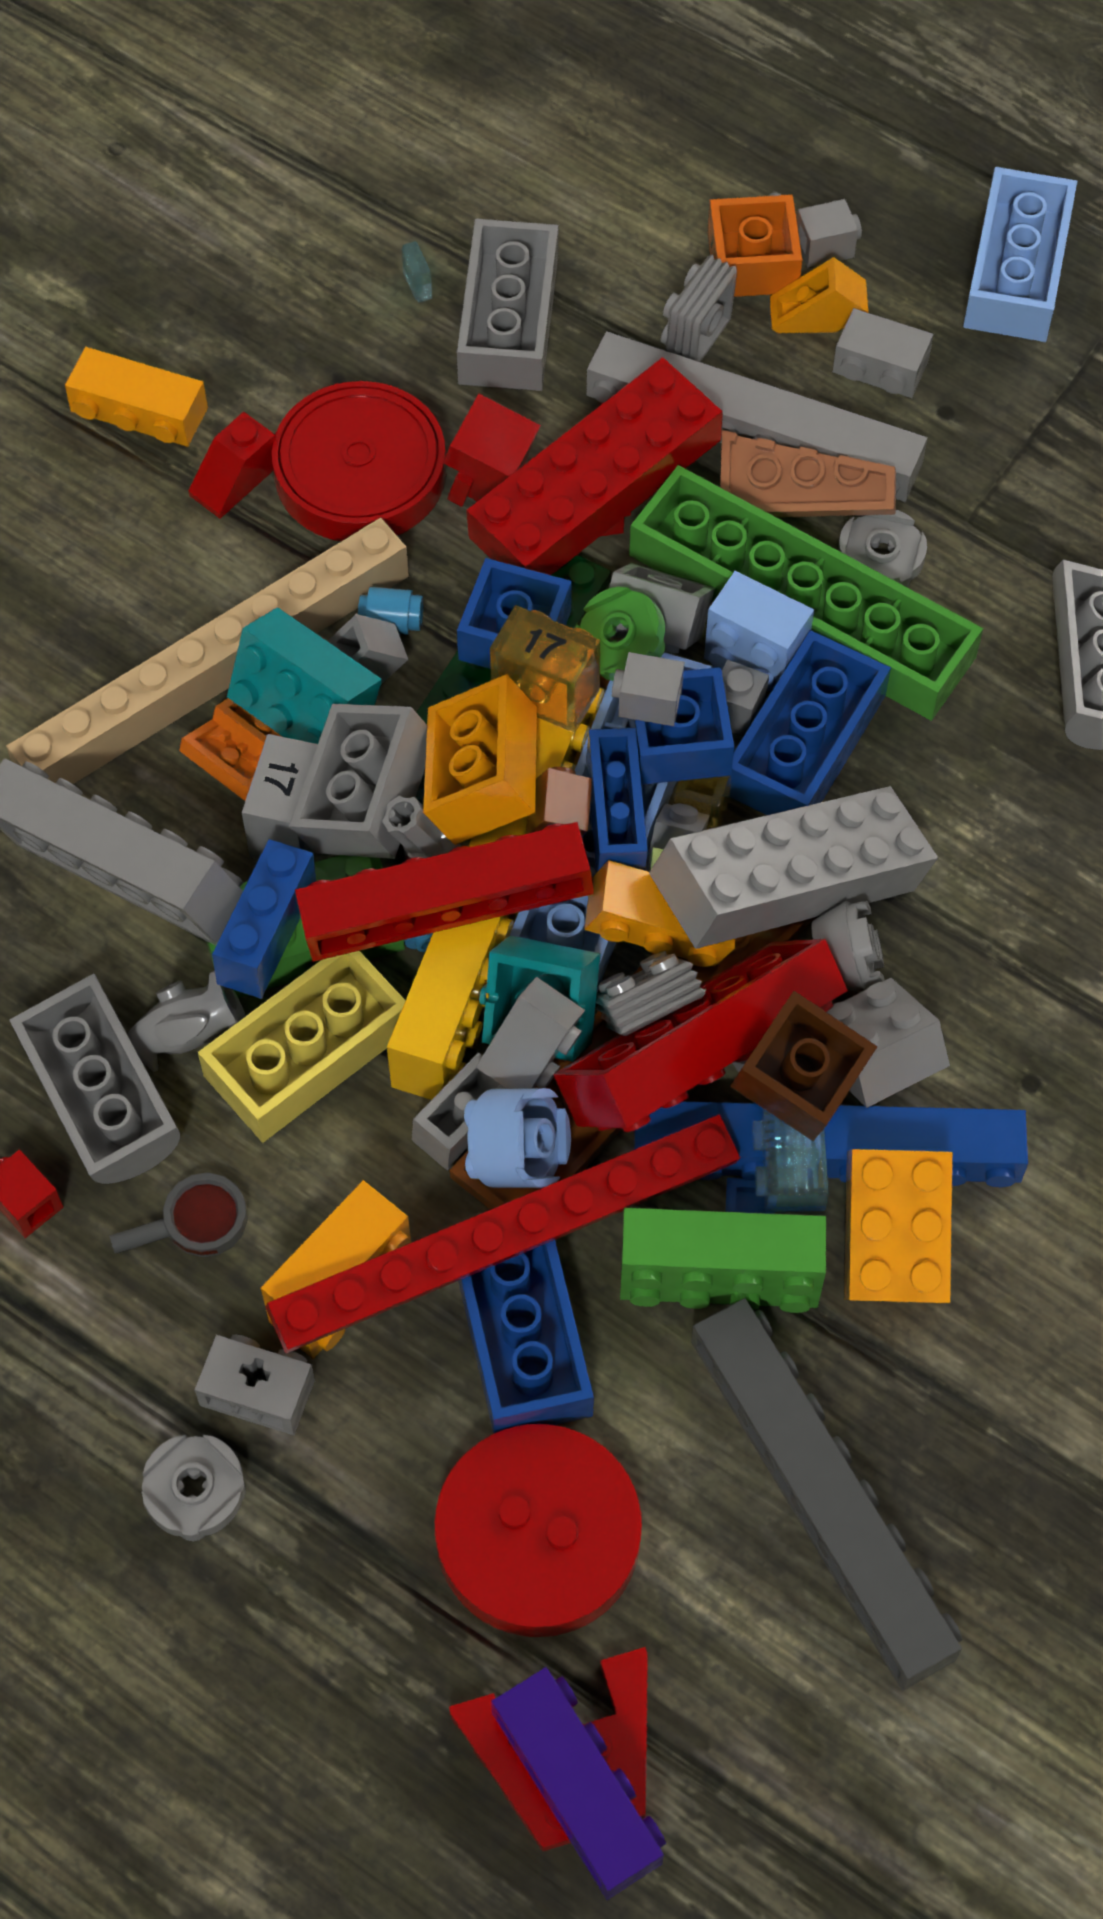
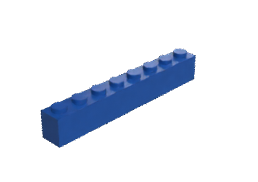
M681 1102L673 1107L659 1108L650 1114L651 1121L648 1124L634 1130L635 1150L720 1114L741 1159L733 1165L700 1178V1180H715L722 1175L742 1176L745 1180H768L770 1177H790L793 1181L801 1183L814 1182L819 1178H839L840 1181L846 1183L847 1151L851 1149L952 1152V1186L972 1181L986 1182L987 1185L992 1187H1008L1022 1182L1028 1166L1026 1110L870 1106L866 1108L865 1106L840 1105L827 1126L813 1142L756 1103Z

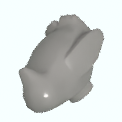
M214 970L209 973L208 985L205 987L185 989L182 981H177L156 992L159 1002L140 1018L127 1035L141 1061L150 1070L156 1072L159 1069L158 1053L182 1054L213 1041L226 1029L231 1028L243 1019L246 1014L235 990L217 985Z

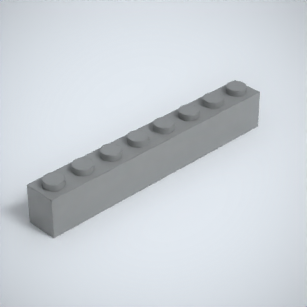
M607 331L587 368V396L604 403L663 357L723 411L722 430L734 432L738 436L757 440L758 437L772 440L778 445L800 449V447L814 449L820 454L834 457L842 455L893 466L896 469V499L906 502L923 464L928 437Z

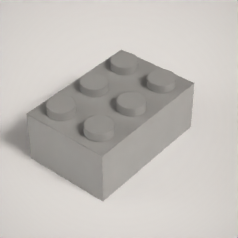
M332 704L289 827L317 854L395 859L400 842L387 831L382 819L387 811L386 805L399 795L403 798L416 797L425 770L427 724L412 707Z

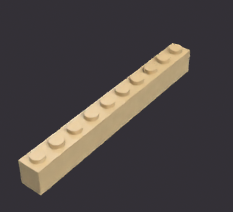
M382 518L377 519L6 746L11 762L23 766L25 761L30 762L47 773L49 776L48 780L54 783L59 778H63L72 784L78 782L228 689L242 629L278 607L317 634L356 610L359 605L360 595H368L369 587L391 588L408 578L407 547Z

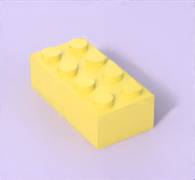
M360 951L320 960L198 1052L203 1076L260 1141L264 1143L387 1049L406 1000Z

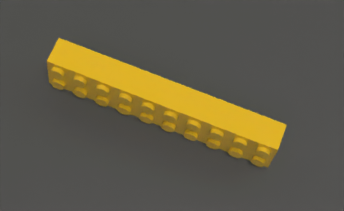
M547 654L529 696V699L537 707L536 778L548 768L567 767L575 770L587 740L588 732L592 727L604 696V689L599 687L598 668ZM527 816L472 838L469 846L474 847L494 842L505 835L519 836L526 834ZM519 912L432 934L387 1045L392 1088L432 1100L465 1067L466 1063L462 1061L467 1048L475 1049L482 1031L483 1022L478 1020L485 1005L480 1004L479 997L482 987L487 984L489 952L509 937Z

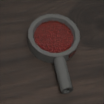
M212 1173L194 1174L178 1182L169 1192L163 1207L164 1218L110 1235V1240L115 1254L170 1237L174 1245L187 1254L199 1257L219 1255L232 1248L243 1236L248 1221L245 1199L237 1185L224 1176Z

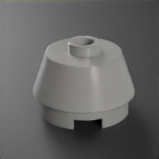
M846 900L812 921L813 939H826L847 990L863 992L871 985L885 981L883 974L880 971H875L877 968L884 967V960L877 929L874 930L873 925L868 924L867 918L864 917L871 914V907L868 901L850 904Z

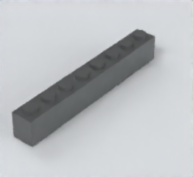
M746 1298L693 1325L691 1343L903 1692L956 1661L962 1650L959 1644L962 1641L960 1630L948 1613L941 1615L932 1601L931 1597L934 1596V1591L925 1573L920 1568L913 1570L903 1554L906 1551V1545L897 1528L892 1523L885 1525L876 1510L879 1502L872 1487L865 1479L858 1481L849 1464L852 1463V1459L844 1442L838 1436L832 1438L822 1423L825 1420V1415L818 1400L812 1393L805 1395L796 1381L799 1374L792 1358L786 1351L779 1353L770 1339L773 1336V1332L766 1316L759 1309L753 1311Z

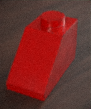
M243 411L213 438L188 490L189 496L221 519L273 472L272 444L276 440L275 434Z

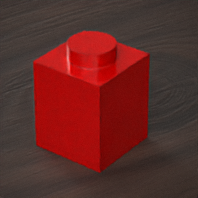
M19 1149L12 1156L0 1159V1211L26 1239L64 1207L56 1188Z

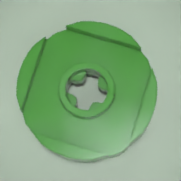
M628 587L609 588L594 596L583 609L586 614L582 618L580 626L576 623L574 645L577 654L586 665L598 668L599 674L606 680H614L616 669L625 670L629 652L661 658L666 648L663 640L665 636V621L659 607L642 592L632 591ZM622 624L626 629L629 628L623 640L619 642L616 640L611 641L610 637L616 634L615 627Z

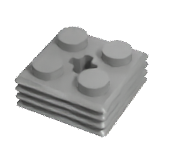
M712 254L707 256L701 266L695 263L690 268L685 278V288L680 295L673 293L663 310V316L668 318V323L662 333L661 343L666 345L667 352L698 362L702 361L731 320L737 275L735 265L729 267L728 261L722 263L721 258L715 260Z
M662 951L640 962L642 971L625 977L623 972L618 973L600 982L597 985L600 992L596 995V1003L598 1004L596 1010L602 1012L601 1019L606 1021L605 1027L618 1034L627 1036L703 997L706 989L700 988L702 981L695 979L698 972L691 970L693 963L678 959L675 954L667 955L666 951Z

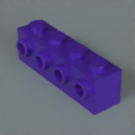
M545 1667L492 1700V1714L606 1900H609L662 1865L664 1854L660 1848L666 1845V1841L654 1820L649 1815L641 1819L631 1803V1800L636 1798V1793L623 1771L619 1768L612 1772L601 1755L607 1751V1747L595 1726L591 1722L583 1726L576 1715L573 1707L578 1704V1701L567 1681L562 1676L554 1679L548 1668Z

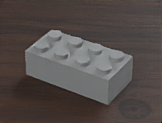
M475 219L457 347L459 385L543 390L558 265V225Z

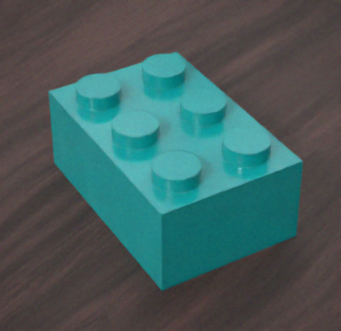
M277 607L242 629L227 698L281 736L318 744L332 704L375 705L382 679Z

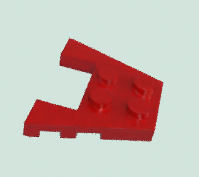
M645 1647L600 1660V1668L615 1714L591 1721L607 1747V1751L601 1755L611 1771L614 1772L620 1768L631 1783L636 1793V1798L631 1800V1803L641 1819L646 1817L648 1654ZM492 1693L449 1706L452 1721L470 1743L474 1753L490 1772L503 1791V1795L541 1850L544 1852L571 1843L494 1718L491 1701L496 1698L495 1694Z

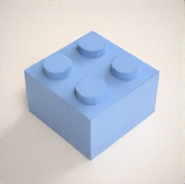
M734 571L708 609L704 659L710 661L715 668L721 667V670L728 659L768 674L767 692H772L808 632L812 629L814 609Z

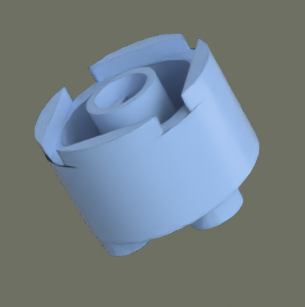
M548 1088L490 1089L484 1092L478 1099L470 1100L464 1110V1119L468 1127V1154L465 1160L468 1176L471 1179H479L483 1184L492 1188H544L556 1183L560 1177L553 1176L559 1164H567L571 1148V1128L568 1114L565 1108H557L552 1099L558 1097L557 1094Z

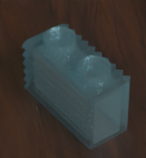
M763 1108L761 1121H753L752 1126L753 1150H762L763 1166L755 1167L756 1196H765L766 1212L825 1211L829 1197L825 1130L823 1129L813 1142Z

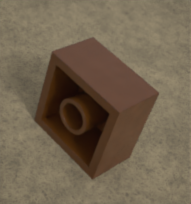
M793 991L730 1086L814 1142L827 1126L878 1046Z

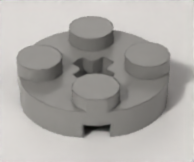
M896 510L895 515H865L858 517L856 520L852 517L846 522L841 531L838 551L908 588L911 580L917 577L923 568L927 551V540L924 533L922 532L921 536L919 530L914 527L915 521L909 515ZM880 543L888 544V551L891 553L885 555L878 554L872 548H878Z
M186 1435L173 1437L161 1444L151 1454L143 1471L142 1497L151 1519L165 1532L181 1536L188 1541L200 1540L228 1525L238 1513L246 1493L243 1472L237 1456L227 1444L213 1436L203 1435V1437L193 1436L187 1438ZM201 1475L206 1478L202 1485L204 1492L197 1497L193 1494L188 1497L182 1495L185 1489L182 1483L183 1478L189 1476L195 1480Z

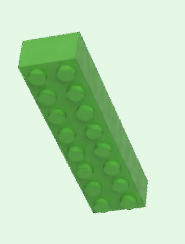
M679 465L630 526L629 556L654 570L714 587L713 602L734 571H737L814 609L812 631L891 667L886 696L930 721L934 719L977 657L983 632L982 627Z

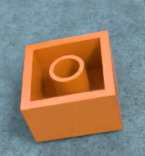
M793 195L710 199L707 232L710 255L713 254L715 260L721 258L722 263L728 261L729 267L736 266L737 275L734 297L773 295L800 278L802 254Z

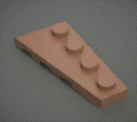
M722 430L720 488L775 517L896 514V469L893 466L842 455L834 457L820 454L814 449L800 447V449L778 445L772 440L758 437L755 440L738 436L734 432Z

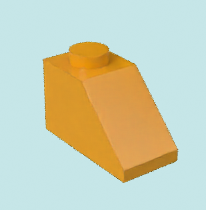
M835 257L829 259L770 296L772 330L776 333H836L845 328L853 308L869 313L866 280Z

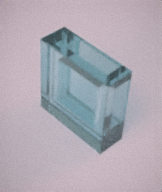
M417 241L404 244L403 248H401L403 274L415 300H418L420 303L432 299L431 271Z

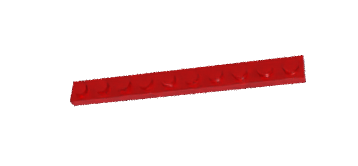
M720 1114L270 1301L266 1304L265 1308L287 1354L622 1212L624 1208L634 1207L733 1165L741 1158Z

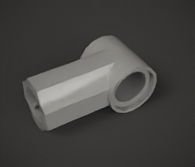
M399 795L386 805L387 811L382 822L387 831L403 845L410 858H428L445 854L456 847L464 846L462 842L454 845L423 813V805L415 797L403 798Z

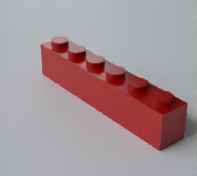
M573 822L565 825L560 823L551 824L540 831L519 836L505 835L494 842L474 847L460 846L450 850L448 853L428 858H410L402 864L378 870L364 869L353 876L333 881H315L307 887L295 889L305 939L312 960L315 962L592 895L594 890L591 869L578 822Z

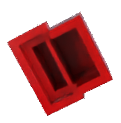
M478 394L455 435L443 462L459 471L447 500L463 507L467 497L478 501L524 465L541 425Z

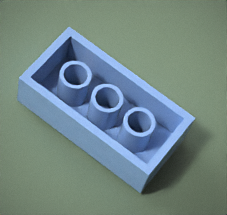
M995 167L963 328L1042 342L1047 341L1077 186L1076 180Z

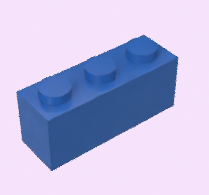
M636 728L589 730L586 763L588 778H592L590 808L596 873L608 860L645 871L648 848Z
M271 839L268 840L212 953L217 985L262 999L301 917L295 889L307 887L316 881L314 855L312 852Z

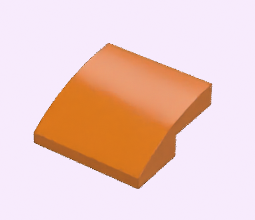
M227 698L215 706L212 720L182 738L179 751L246 801L267 734L281 735Z

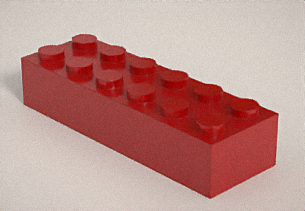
M662 357L466 510L469 538L492 560L552 575L657 492L678 465L686 469L720 442L723 411Z
M826 939L771 942L700 985V988L706 989L703 997L627 1036L617 1035L553 1074L577 1127H598L599 1131L611 1128H623L624 1132L637 1130L651 1121L650 1114L661 1107H673L685 1101L689 1097L687 1091L694 1086L709 1084L720 1079L726 1074L724 1069L726 1066L734 1061L742 1062L748 1060L793 991L825 1012L830 1010L834 1006L832 1000L848 990Z

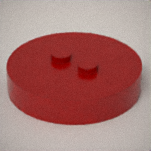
M352 381L327 386L306 396L291 408L275 433L276 440L272 444V465L278 496L285 509L299 524L324 538L341 542L379 518H382L396 535H400L420 523L435 507L443 492L446 481V464L443 463L446 451L442 429L434 414L426 405L413 395L397 387L371 381Z
M526 1424L504 1429L478 1442L458 1460L446 1478L439 1494L435 1513V1539L438 1559L444 1577L454 1595L473 1615L494 1628L507 1633L528 1637H550L572 1632L590 1624L608 1611L623 1594L633 1576L639 1557L642 1532L641 1509L635 1487L621 1463L604 1446L594 1439L566 1427L549 1424Z

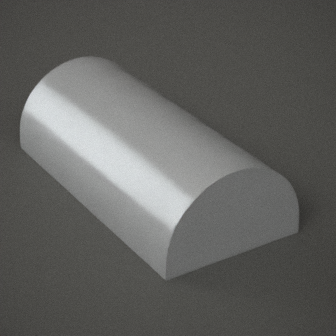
M1062 560L1053 571L1052 583L1065 733L1070 741L1081 747L1103 750V570Z
M94 973L9 1019L85 1168L95 1182L110 1184L136 1177L158 1165L176 1148L180 1140V1132Z

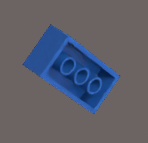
M810 630L734 751L731 776H724L723 794L766 815L821 803L884 700L891 667Z
M555 1240L459 1280V1287L493 1434L514 1426L526 1424L557 1425L593 1417L594 1396Z

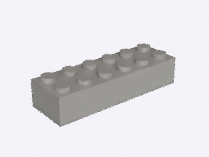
M5 758L0 764V830L16 845L215 946L217 945L243 892L240 888L243 881L229 870L221 867L224 861L218 855L202 846H199L197 851L187 848L188 843L170 830L163 829L160 834L151 830L152 825L133 812L128 811L124 817L116 813L117 808L98 795L94 794L89 800L82 796L83 792L63 778H59L54 783L48 780L49 776L47 773L30 762L25 761L23 766H20Z
M888 786L670 838L649 874L694 948L697 949L818 917L846 900L850 904L862 901L871 903L915 891L937 861L938 856L892 787Z

